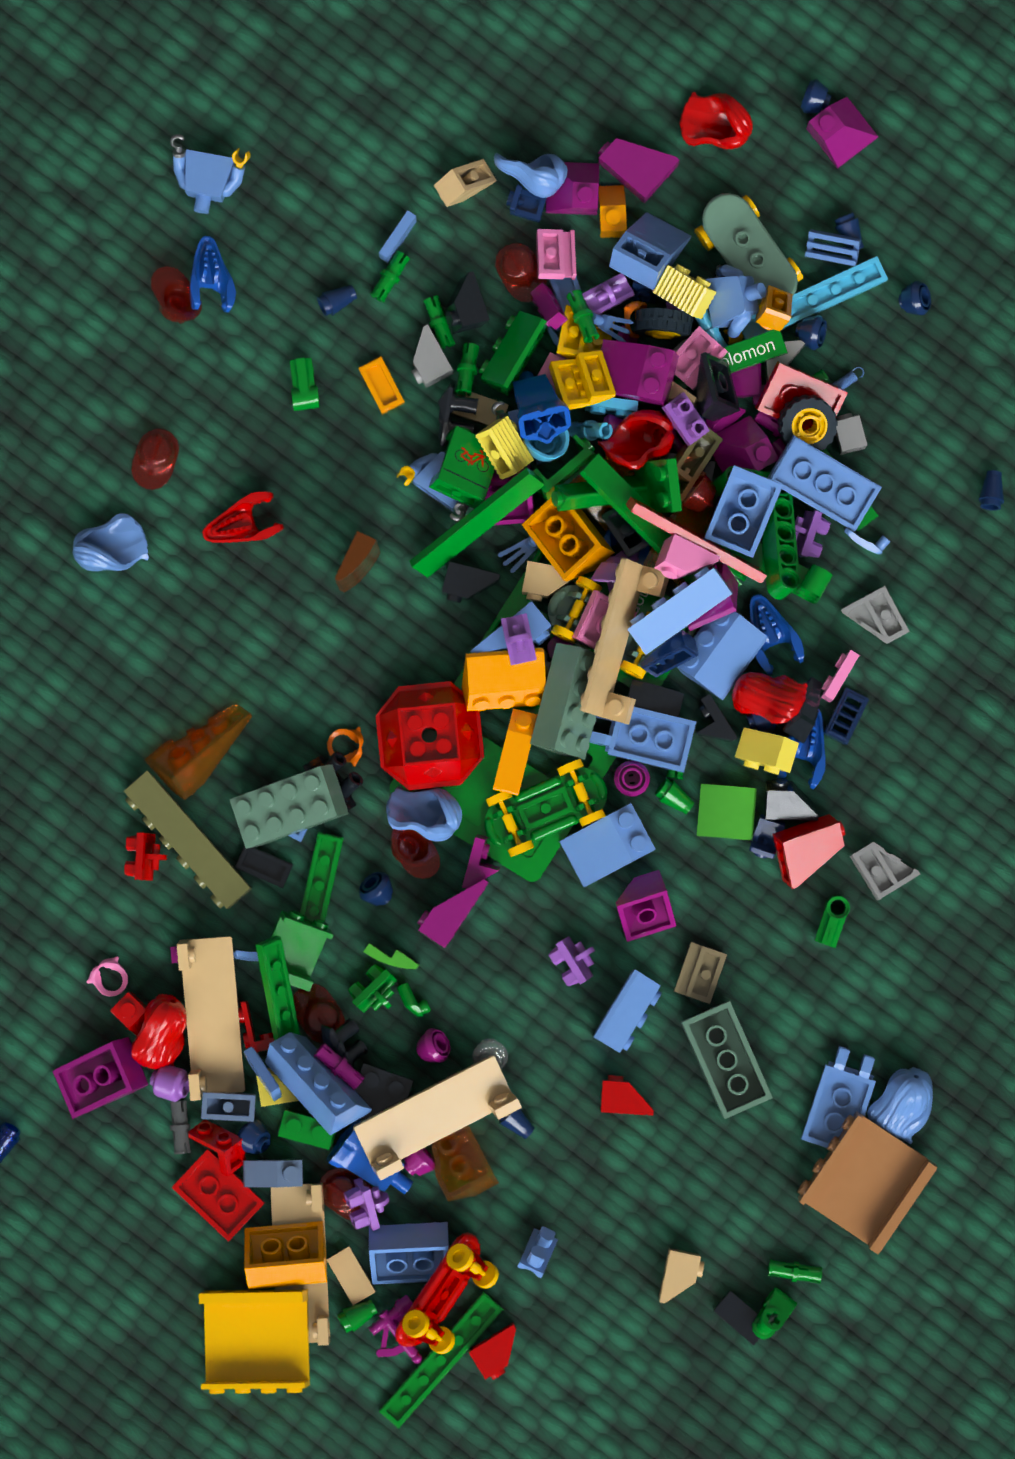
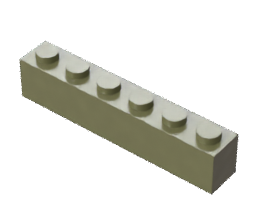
M146 771L124 790L128 796L125 798V801L134 811L138 808L145 815L142 818L144 823L151 830L156 828L162 836L159 837V840L168 850L172 847L179 854L176 859L185 869L190 867L196 873L193 878L203 889L207 886L211 890L213 895L210 898L220 909L223 906L226 909H230L252 889L149 771Z

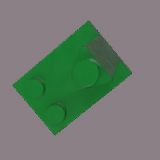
M676 458L647 461L643 467L634 470V476L622 477L654 510L660 513L682 511ZM587 481L555 485V491L551 494L552 503L557 507V511L610 505Z

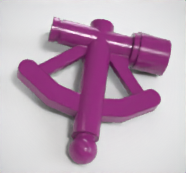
M407 1295L401 1299L398 1298L395 1301V1307L390 1311L386 1309L379 1314L380 1318L371 1324L368 1329L374 1336L383 1329L381 1348L375 1352L378 1357L396 1356L405 1351L415 1364H419L422 1361V1356L418 1353L415 1346L404 1347L399 1344L393 1348H386L389 1330L395 1337L398 1323L413 1304Z

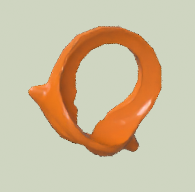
M640 301L627 304L624 307V319L630 320V315L635 311L636 320V311L647 308V304ZM625 323V328L630 331L628 335L631 338H639V334L632 332L630 324Z
M360 726L355 730L338 729L334 731L327 741L329 755L331 756L334 753L332 749L333 740L339 735H346L359 744L358 750H354L353 753L344 756L346 761L351 762L355 767L362 756V745L364 743Z

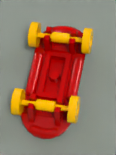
M463 1233L454 1240L410 1309L399 1322L395 1337L401 1346L413 1347L423 1342L429 1344V1347L438 1354L448 1353L455 1344V1335L450 1329L443 1326L439 1327L438 1325L445 1319L467 1286L470 1277L477 1286L484 1289L492 1287L497 1282L499 1271L491 1262L482 1260L480 1257V1243L474 1234Z

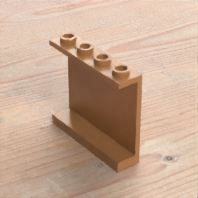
M856 1111L853 1116L848 1115L841 1126L844 1129L839 1138L833 1137L827 1146L828 1154L824 1160L822 1158L818 1159L812 1169L814 1172L813 1176L809 1181L806 1179L803 1181L797 1193L800 1194L798 1199L801 1204H808L868 1244L869 1249L879 1255L937 1170V1166L933 1161Z

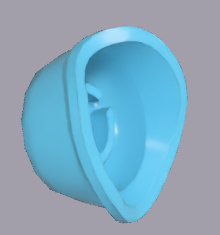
M566 430L557 435L549 444L539 440L524 439V442L534 459L549 462L565 454L569 446V432Z

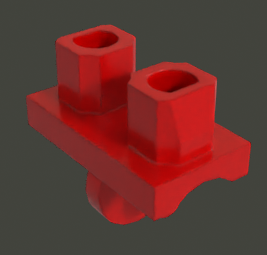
M137 832V835L126 838L127 851H136L135 861H126L124 866L125 875L132 876L135 880L153 881L154 870H159V860H167V855L160 854V844H155L156 834Z

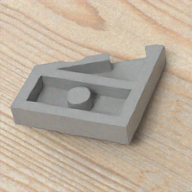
M886 586L841 609L843 614L886 644L910 632Z
M875 842L850 855V858L876 900H880L920 875L918 870L910 868L901 862V859L887 853L884 848Z

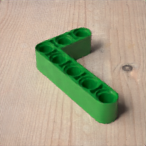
M733 466L728 467L713 482V489L719 497H721ZM743 468L766 478L770 474L769 472ZM781 489L762 535L767 590L770 596L777 600L787 597L800 584L793 498L791 494Z
M759 543L753 558L718 544L761 568L765 573L763 544ZM799 564L800 584L791 593L810 603L816 604L821 599L833 575L824 568L814 564L809 569Z

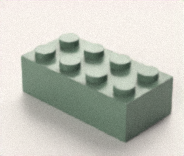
M556 643L530 742L531 745L560 755L585 760L596 716L582 712L580 710V700L583 692L586 690L588 683L587 674L594 661V652L582 647Z
M333 764L316 767L229 799L246 849L259 847L349 814Z
M726 1001L681 1021L685 1034L724 1119L773 1098L730 1001Z

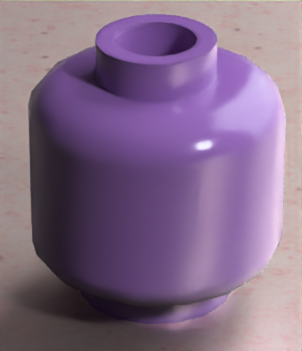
M165 1066L159 1068L158 1071L155 1070L150 1078V1085L153 1086L154 1095L172 1102L185 1098L189 1092L187 1071L175 1066Z

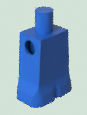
M530 371L522 372L519 380L513 382L515 400L519 411L517 417L520 435L526 440H539L549 444L554 437L565 432L571 426L569 408L566 403L558 398L546 374L534 377Z
M358 1119L351 1123L339 1136L326 1158L327 1162L337 1168L350 1170L383 1192L391 1184L401 1193L405 1194L412 1186L413 1181L400 1171L380 1180L374 1173L353 1129L354 1125L362 1121Z

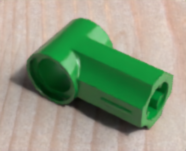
M312 358L290 360L293 384L291 394L294 411L320 408L318 388L314 380Z
M833 895L827 899L814 941L836 948L846 916L850 911V905L846 898L840 895ZM835 900H841L844 903V910L840 914H833L831 912L830 906Z

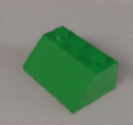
M519 311L517 316L512 315L505 326L508 330L504 338L499 337L492 349L495 354L491 360H485L479 371L482 374L481 382L507 397L513 389V382L519 379L520 374L523 372L547 330L546 320L523 311Z

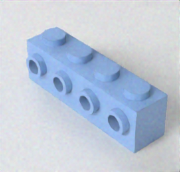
M706 566L694 575L697 580L690 585H687L686 582L682 583L672 590L675 595L666 601L664 597L651 605L653 608L652 612L646 616L641 612L630 620L632 626L628 628V631L645 655L733 593L715 567L709 570Z

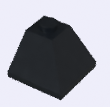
M704 352L700 357L696 387L698 400L696 407L702 417L711 421H716L739 412L740 407L729 363Z

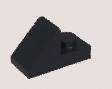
M614 508L601 515L602 520L614 536L619 549L628 558L650 545Z
M709 694L700 700L702 706L699 707V710L706 720L711 719L713 723L697 732L696 735L727 742L735 741L737 736L711 695Z

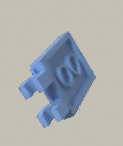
M634 707L629 725L596 716L599 719L612 721L609 735L592 731L590 743L606 746L605 751L608 752V755L684 773L696 721Z
M842 1046L838 1047L834 1062L829 1061L824 1066L801 1140L827 1148L833 1137L839 1138L844 1129L841 1126L848 1115L853 1116L857 1111L865 1116L876 1083L873 1080L874 1075H871L875 1061L874 1057L864 1054L858 1071L845 1066L850 1050Z

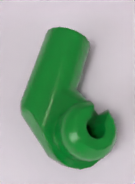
M404 983L397 987L404 1006L417 1017H424V1014L430 1013L431 1008L427 1000H421L418 1003L409 983Z

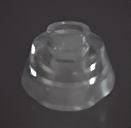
M484 1039L473 1051V1063L475 1064L493 1055L500 1069H502L508 1061L507 1049L495 1039Z

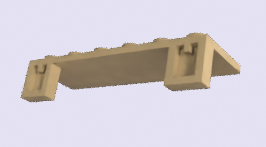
M621 558L620 564H618L615 570L616 580L614 587L608 596L609 606L607 613L601 622L602 631L600 639L595 644V657L592 666L588 670V683L586 690L581 696L580 710L601 718L629 725L636 699L614 694L613 692L630 633L628 628L632 625L630 620L634 618L640 593L663 598L669 578L665 577L661 571Z
M223 936L179 940L177 943L179 971L182 970L191 1067V1071L188 1074L190 1101L201 1100L203 1092H244L245 1078L232 937Z
M491 1055L354 1125L353 1129L374 1173L380 1180H383L404 1169L401 1159L490 1113H493L499 1120L522 1107L518 1098L511 1092L496 1058Z
M323 1183L303 1184V1186L271 1187L272 1226L323 1221L325 1234ZM328 1278L327 1282L275 1287V1290L308 1289L309 1343L329 1345Z

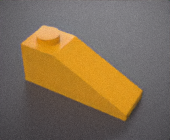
M513 708L493 790L516 796L519 795L538 714Z

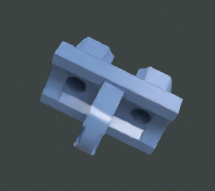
M541 1227L540 1231L534 1228L517 1267L530 1270L537 1277L541 1278L558 1239L554 1238L556 1233L546 1227Z

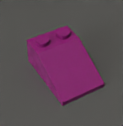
M603 339L601 350L616 392L615 396L661 406L667 404L679 358L678 354L674 350L656 346Z
M483 879L434 907L431 912L425 910L417 922L421 925L418 931L446 948L489 882Z
M129 1037L112 1041L53 1070L72 1119L149 1085L141 1065L132 1058V1044Z

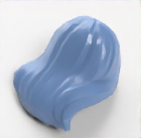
M498 153L494 154V163L502 172L516 178L530 193L540 198H547L555 194L567 177L568 170L564 161L555 154H544L529 164L517 160H508Z
M121 513L115 515L101 526L80 531L74 539L73 556L76 562L85 570L96 572L104 570L122 571L130 568L140 559H149L148 543L141 525L129 514Z
M398 786L391 793L386 805L387 820L393 829L415 830L428 840L436 842L449 839L459 828L462 820V810L458 801L448 791L441 788L408 792L403 790L401 786Z
M915 1067L909 1070L899 1069L890 1077L883 1095L869 1107L867 1111L868 1119L896 1138L912 1144V1136L926 1124L932 1109L933 1086L929 1074Z

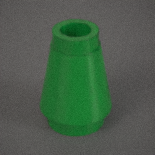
M667 778L660 784L654 794L659 798V802L684 814H687L694 805V801L691 800L674 780L670 781Z
M370 1299L341 1309L342 1312L337 1314V1317L346 1333L350 1331L354 1333L374 1315L378 1314Z

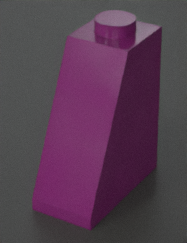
M617 138L612 143L606 142L598 152L600 154L598 163L643 203L652 196L679 165V159L676 156Z

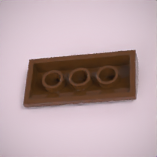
M356 532L335 577L340 591L345 593L353 588L371 570L381 553L376 539L361 532Z

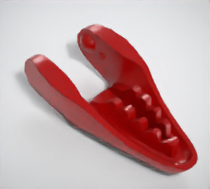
M255 492L243 497L203 529L204 539L215 543L264 540L284 529L283 524L274 523L272 527L259 531L252 516L253 506L262 502H270L274 498L273 493Z

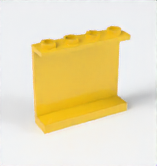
M308 1289L223 1290L199 1293V1304H204L206 1382L201 1384V1389H209V1394L225 1393V1389H235L236 1394L251 1393V1389H261V1393H276L277 1389H287V1393L303 1392L302 1388L310 1385Z

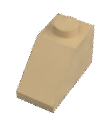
M482 159L451 169L434 187L445 205L449 207L467 200L497 180L485 160Z
M528 561L522 594L527 595L526 599L541 602L542 598L548 599L555 592L567 586L578 577L564 581L552 565Z
M669 1248L658 1299L659 1302L666 1303L695 1284L697 1277H702L704 1262L700 1261V1254Z

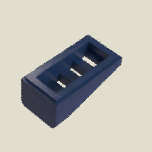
M681 630L640 663L641 668L656 678L697 657L699 654L696 641L688 633Z
M846 687L824 730V735L847 745L869 698ZM847 697L860 702L859 708L846 702ZM845 706L855 711V716L842 711V707ZM838 715L852 721L851 724L848 725L838 720ZM834 724L848 730L846 735L833 729Z

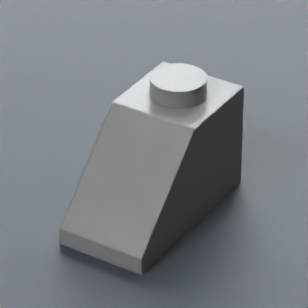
M428 325L423 327L413 360L415 369L411 371L417 383L423 382L425 388L453 374L452 367Z

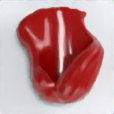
M692 92L691 97H689L688 102L685 103L680 128L682 138L687 145L712 144L723 149H735L746 143L753 130V121L744 106L726 93L700 97L695 92Z
M640 410L625 417L616 427L611 437L606 441H598V445L603 448L609 460L629 469L637 470L643 467L649 458L661 457L669 453L675 437L672 432V423L663 413L655 410Z
M746 673L740 676L735 683L732 693L733 705L740 713L759 715L773 724H783L799 713L806 699L808 684L806 682L800 684L786 675L772 678L762 673Z
M159 994L148 1003L145 1009L144 1023L132 1044V1058L140 1065L149 1069L174 1066V1061L184 1047L183 1032L187 1025V1014L184 1005L175 996Z

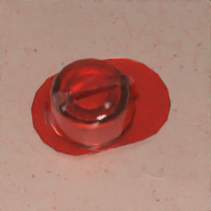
M518 243L507 245L499 251L495 266L508 292L519 301L531 302L533 296L530 292L542 282L546 285L547 279H538L537 258L529 247Z
M167 266L157 269L151 278V288L159 301V309L166 319L178 322L179 324L199 316L202 310V302L198 310L192 309L190 304V283L182 272Z
M155 429L147 432L141 438L131 470L134 480L141 487L155 490L168 483L179 453L178 441L172 433L163 429Z
M702 471L684 501L681 502L682 507L699 513L707 508V506H714L712 500L717 489L706 472Z
M393 829L391 836L392 854L406 871L414 877L422 879L436 874L440 867V857L432 841L415 830Z
M313 984L310 992L299 989L294 994L293 1001L297 1020L313 1041L323 1043L321 1025H326L336 1030L345 1022L341 1009L324 987Z
M335 1168L328 1171L320 1180V1183H323L324 1204L345 1219L350 1220L349 1213L359 1210L361 1207L359 1205L350 1209L345 1201L344 1192L354 1188V1180L360 1177L344 1168ZM363 1180L364 1186L369 1187L371 1190L373 1187Z

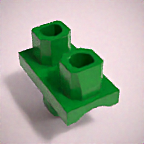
M374 964L366 973L373 981L367 988H364L360 982H356L348 989L354 999L352 1003L363 1013L370 1007L376 1011L382 1005L389 1009L392 1005L388 999L394 994L390 988L398 981L388 970H383Z

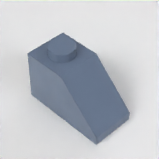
M203 1092L201 1119L254 1122L256 1094Z
M294 1158L243 1160V1186H303L302 1160Z

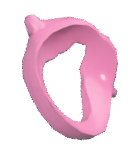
M116 956L104 959L98 966L94 967L86 982L88 984L93 983L102 995L112 997L121 994L126 989L128 975L125 969L118 963L119 957ZM101 967L110 968L121 974L123 982L118 990L108 991L104 988L99 971Z

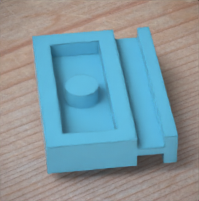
M610 398L603 402L586 406L585 411H590V413L596 415L613 414L616 417L625 418L637 411L639 401Z

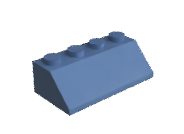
M290 1032L269 1044L265 1063L328 1134L332 1135L369 1114L372 1109L358 1093L337 1075L332 1074L331 1070L314 1056L318 1049L309 1039Z

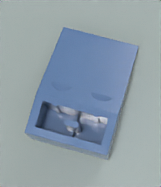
M646 212L625 231L612 251L609 267L654 290L666 266H672L691 239V235Z

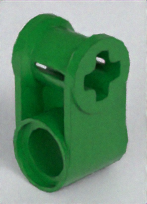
M775 1287L765 1299L763 1307L752 1323L754 1334L761 1339H769L775 1331L783 1326L786 1319L795 1309L797 1302Z

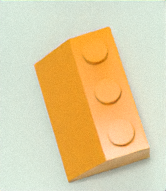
M551 498L522 524L564 581H569L596 570L601 562L606 561L615 553L582 509L557 511V507L553 505Z
M534 648L537 660L512 666L508 650L466 654L462 680L466 710L484 711L488 709H509L540 705L546 685L544 649Z
M323 1221L245 1228L244 1270L248 1289L327 1282V1257Z

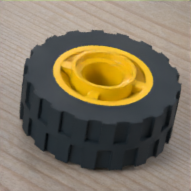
M640 309L636 311L634 332L647 338L685 340L692 334L693 316L675 309Z
M804 394L800 397L796 396L790 402H787L779 413L778 431L786 444L794 435L816 449L824 450L829 443L833 442V437L837 433L836 426H838V421L835 418V412L828 403L815 395L808 396ZM806 419H813L812 427L808 430H803V422Z

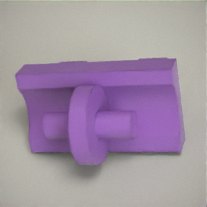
M622 273L583 293L588 308L598 315L635 296L625 275Z
M685 392L680 393L662 407L672 422L673 429L676 428L687 446H690L710 431Z
M805 511L803 518L796 517L795 530L798 557H820L822 545L813 540L816 533L826 535L831 523L821 517L822 513L819 511Z
M527 613L502 618L501 623L511 666L537 660Z
M568 936L556 944L557 947L548 954L553 964L558 965L565 960L570 967L568 971L561 974L567 986L577 984L578 982L582 984L593 977L588 968L594 964L589 954L595 951L593 946L586 950L581 941L574 945Z
M361 1177L355 1179V1187L344 1192L345 1201L350 1209L359 1205L361 1209L349 1213L351 1223L355 1229L369 1225L372 1231L377 1230L380 1226L376 1211L378 1213L384 1211V1206L389 1203L388 1193L379 1191L378 1187H373L370 1190L369 1187L364 1186Z

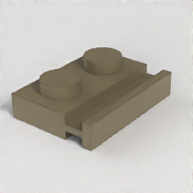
M690 942L674 992L710 1004L727 954Z

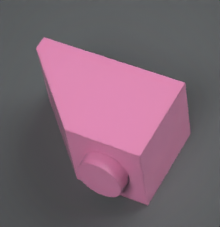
M674 534L664 541L654 568L661 571L667 578L680 579L699 572L706 566L708 568L719 561L720 557Z

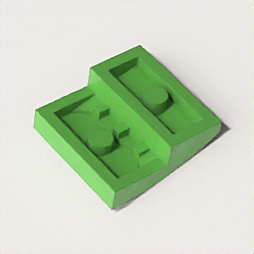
M701 784L697 836L753 841L757 789Z
M369 943L363 951L370 957L391 966L405 969H417L420 966L400 950H396L394 955L390 957Z

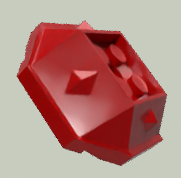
M451 681L398 686L376 715L381 768L409 791L460 786L484 759L480 711L466 710L463 691ZM426 729H434L437 732V738L434 742L428 743L422 739V734Z

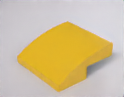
M566 305L564 313L568 320L562 324L556 353L568 359H575L577 353L600 351L603 339L611 340L612 336L595 325L600 337L595 340L594 336H592L593 342L584 343L579 326L573 321L572 317L574 314L572 308Z
M602 350L577 353L575 359L550 362L549 370L557 396L566 403L569 410L590 406L615 397L616 392Z

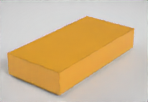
M381 356L358 368L381 414L405 403Z

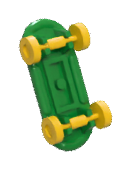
M581 759L570 762L557 769L559 775L520 791L518 796L501 792L486 799L490 807L484 822L486 835L496 847L508 850L510 857L519 855L534 848L533 842L577 823H580L583 827L606 817L603 811L607 800L606 784L595 771L581 768L584 766Z

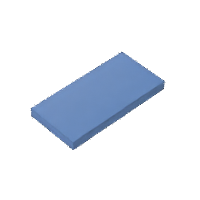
M794 435L768 476V479L783 484L782 490L854 532L882 488Z

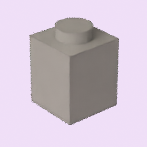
M852 413L838 416L835 439L839 454L843 455L865 449L867 441L860 415L853 417Z

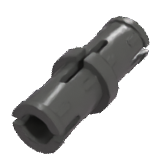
M187 1100L170 1102L172 1115L170 1131H173L174 1154L191 1153L188 1137L191 1124H188Z

